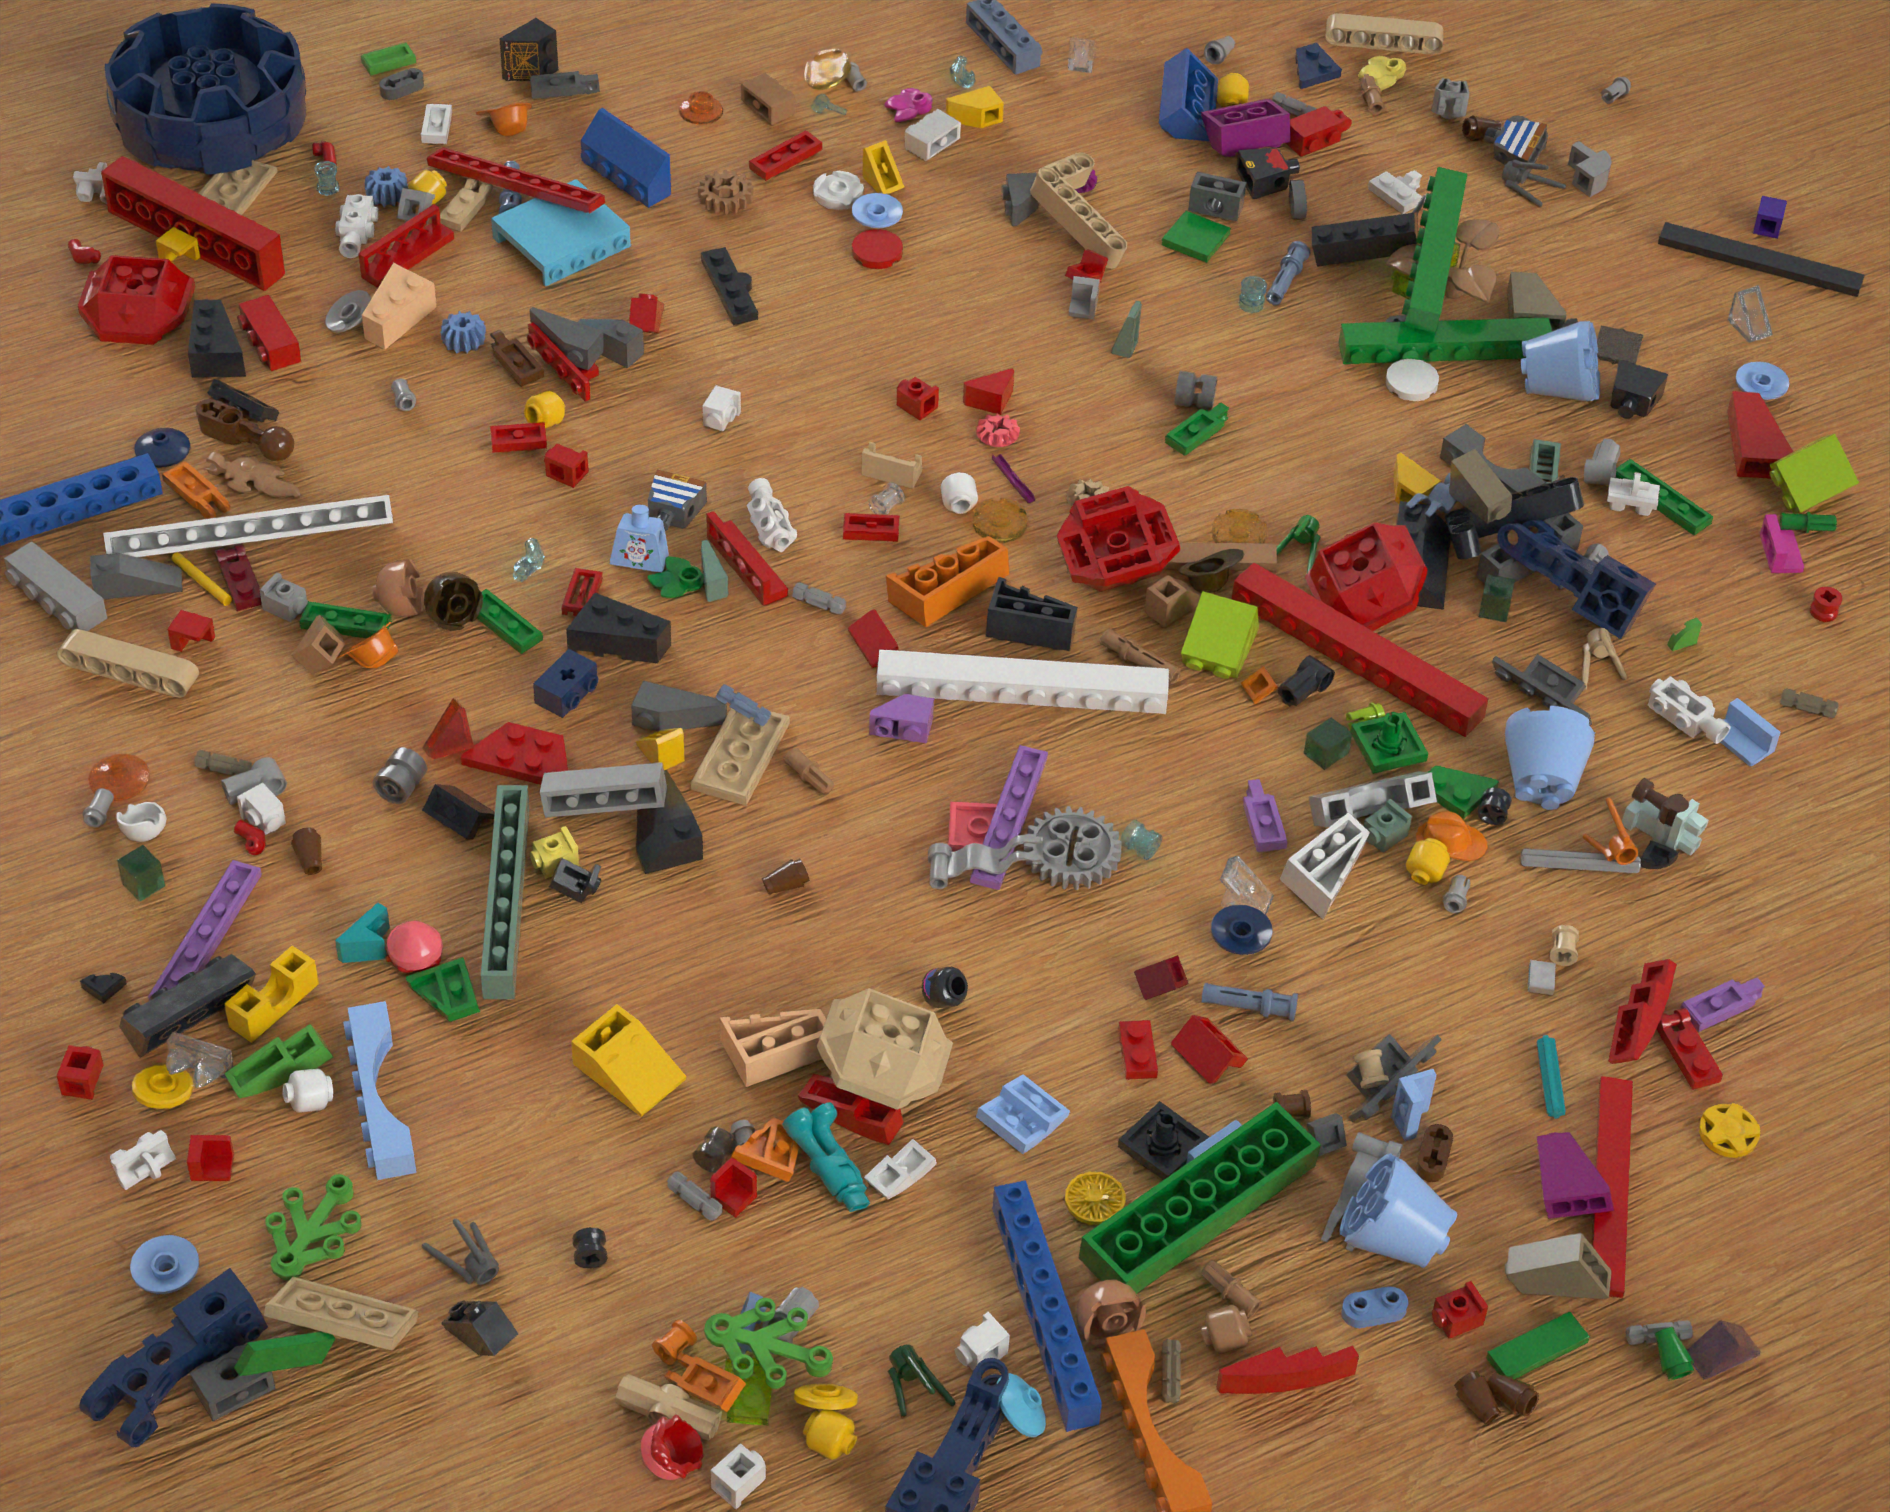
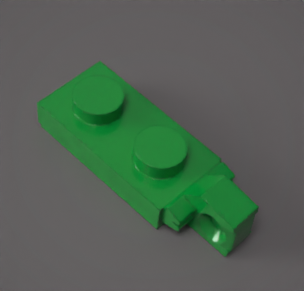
M1219 403L1210 411L1201 408L1166 434L1165 443L1186 456L1221 430L1225 425V421L1228 420L1229 407Z

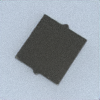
M1601 325L1597 338L1598 359L1611 362V364H1618L1619 360L1636 364L1643 335L1625 331L1623 328L1616 329Z

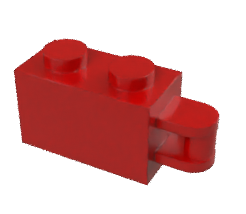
M1326 106L1290 119V142L1286 144L1300 157L1340 142L1341 133L1350 128L1352 120L1339 109L1331 111Z

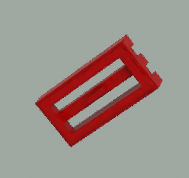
M844 513L843 539L898 542L900 515Z
M579 568L574 569L561 607L562 615H568V612H573V616H577L582 610L592 577L594 580L586 603L594 593L598 594L603 580L602 572ZM581 576H585L576 604H571Z

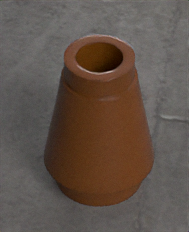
M1472 115L1464 119L1462 132L1464 137L1470 140L1481 139L1485 137L1489 127L1501 130V123L1498 120Z
M314 828L299 829L293 834L291 845L304 869V873L307 875L317 874L322 870L321 836Z
M790 859L766 877H763L762 881L767 893L770 895L804 887L803 883L810 881L802 860L793 861V859Z
M1472 1371L1455 1383L1454 1387L1458 1391L1456 1396L1484 1424H1488L1500 1416L1501 1411L1485 1376H1480L1477 1371Z
M1497 1372L1493 1373L1487 1381L1493 1396L1516 1416L1521 1414L1527 1417L1535 1409L1539 1400V1393L1534 1391L1533 1385Z

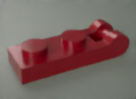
M243 543L236 544L234 548L228 550L223 548L214 550L218 566L236 611L262 605L260 587L246 555ZM235 559L238 560V561H236V562L228 563V561H231V560H235Z

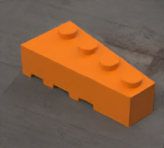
M987 536L956 548L957 553L935 556L933 557V562L920 567L918 563L909 566L906 573L898 576L895 572L886 575L888 602L924 627H927L997 583L998 577L1004 578L1010 574L1008 548Z

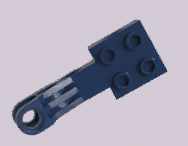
M1541 520L1527 521L1522 525L1519 523L1506 524L1500 528L1497 541L1502 550L1530 570L1538 571L1548 577L1550 582L1557 586L1561 585L1573 592L1574 596L1578 599L1572 610L1601 628H1605L1620 639L1630 631L1656 585L1653 581L1609 555L1605 556L1598 564L1592 562L1554 535L1555 529ZM1534 526L1538 529L1539 533L1534 534L1530 529ZM1511 530H1514L1518 535L1516 545L1510 544L1508 540V534Z
M231 1268L172 1308L176 1315L171 1320L174 1325L157 1338L154 1334L141 1341L144 1347L129 1358H126L123 1354L111 1362L83 1394L79 1404L80 1411L94 1421H100L123 1399L135 1409L123 1422L120 1432L117 1430V1437L132 1448L138 1447L158 1428L153 1411L177 1381L205 1361L212 1362L228 1354L234 1347L243 1346L247 1342L257 1339L268 1328V1325L252 1295ZM169 1359L166 1363L159 1365L163 1360ZM145 1385L143 1389L136 1391L140 1386Z
M986 1358L977 1364L968 1381L965 1397L934 1457L932 1458L919 1451L916 1452L886 1504L885 1512H973L979 1501L980 1479L972 1476V1474L977 1470L985 1450L992 1443L1005 1417L1000 1407V1402L1008 1386L1009 1374L1007 1367L1002 1361L996 1358ZM988 1369H996L1001 1373V1375H988L982 1379L983 1373Z

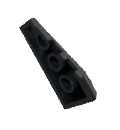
M664 770L667 784L664 807L637 809L636 853L645 874L703 860L702 833L694 814L668 770Z

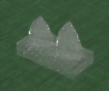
M172 1032L167 1040L169 1053L166 1058V1067L169 1074H177L187 1068L194 1069L193 1080L196 1088L206 1086L218 1077L227 1079L224 1073L233 1068L231 1049L176 1032Z

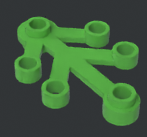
M336 1174L328 1180L326 1184L327 1194L308 1222L303 1209L304 1199L302 1191L296 1187H291L284 1191V1206L290 1211L297 1233V1238L291 1247L285 1234L287 1228L285 1216L282 1213L274 1212L266 1217V1229L272 1235L277 1252L271 1259V1268L273 1273L283 1280H290L292 1277L297 1278L307 1264L328 1258H340L345 1252L342 1238L337 1235L344 1233L353 1234L361 1229V1217L356 1211H347L343 1213L339 1221L323 1225L336 1204H345L353 1197L352 1181L345 1175ZM291 1197H298L295 1201L288 1200ZM349 1220L356 1221L354 1224H346ZM274 1222H281L278 1226L271 1225ZM326 1239L323 1247L305 1251L310 1243ZM333 1245L339 1246V1248L335 1250L329 1249Z
M770 1298L759 1299L755 1304V1308L734 1317L719 1313L711 1316L705 1323L704 1333L707 1340L716 1347L724 1348L733 1364L734 1375L741 1379L752 1375L754 1362L750 1356L742 1354L737 1342L750 1346L766 1375V1384L773 1389H779L785 1385L787 1373L783 1366L775 1363L770 1352L805 1363L806 1371L814 1377H824L832 1370L833 1355L826 1347L816 1346L808 1349L776 1339L789 1332L802 1331L806 1328L808 1314L802 1308H793L788 1312L787 1318L754 1332L743 1328L759 1320L764 1322L770 1321L775 1315L776 1306ZM761 1307H768L770 1311L762 1312L759 1309ZM801 1317L803 1321L794 1322L792 1318ZM724 1326L727 1329L724 1331H719L718 1329H716V1327ZM821 1356L825 1359L823 1361H817L814 1359V1357ZM744 1363L747 1364L749 1368L742 1370L739 1369L737 1366L739 1364ZM779 1374L782 1378L774 1380L770 1375Z

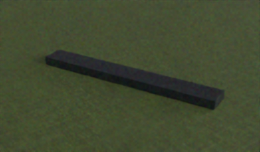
M1665 222L1658 240L1660 245L1855 297L1859 295L1865 276L1857 272Z

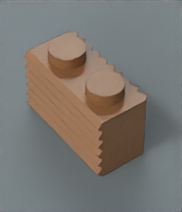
M766 72L741 84V101L771 125L795 114L796 100L794 94L787 89L785 90L784 87L782 88L778 81L772 77L770 78Z

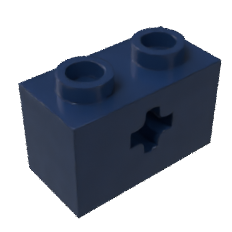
M568 649L533 683L535 704L563 718L570 710H574L579 705L580 700L588 692H592L596 688L599 680L597 676V663Z

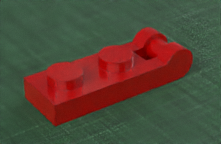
M1686 1008L1677 1009L1671 1015L1663 1013L1656 1029L1691 1089L1694 1090L1720 1083L1723 1074L1693 1026L1688 1010ZM1677 1026L1680 1031L1674 1032L1672 1027Z

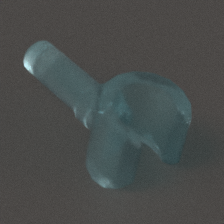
M819 94L811 105V108L817 113H822L825 108L843 115L847 113V109L831 103L825 94Z

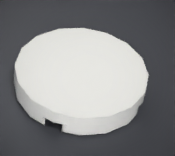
M833 171L832 175L826 176L825 173L815 180L813 195L820 205L828 209L843 210L851 208L853 203L864 195V187L856 175L844 171Z
M1404 359L1393 363L1387 369L1385 383L1388 390L1392 394L1394 391L1398 394L1399 398L1409 401H1421L1429 398L1433 392L1435 394L1438 388L1439 375L1434 367L1422 360Z

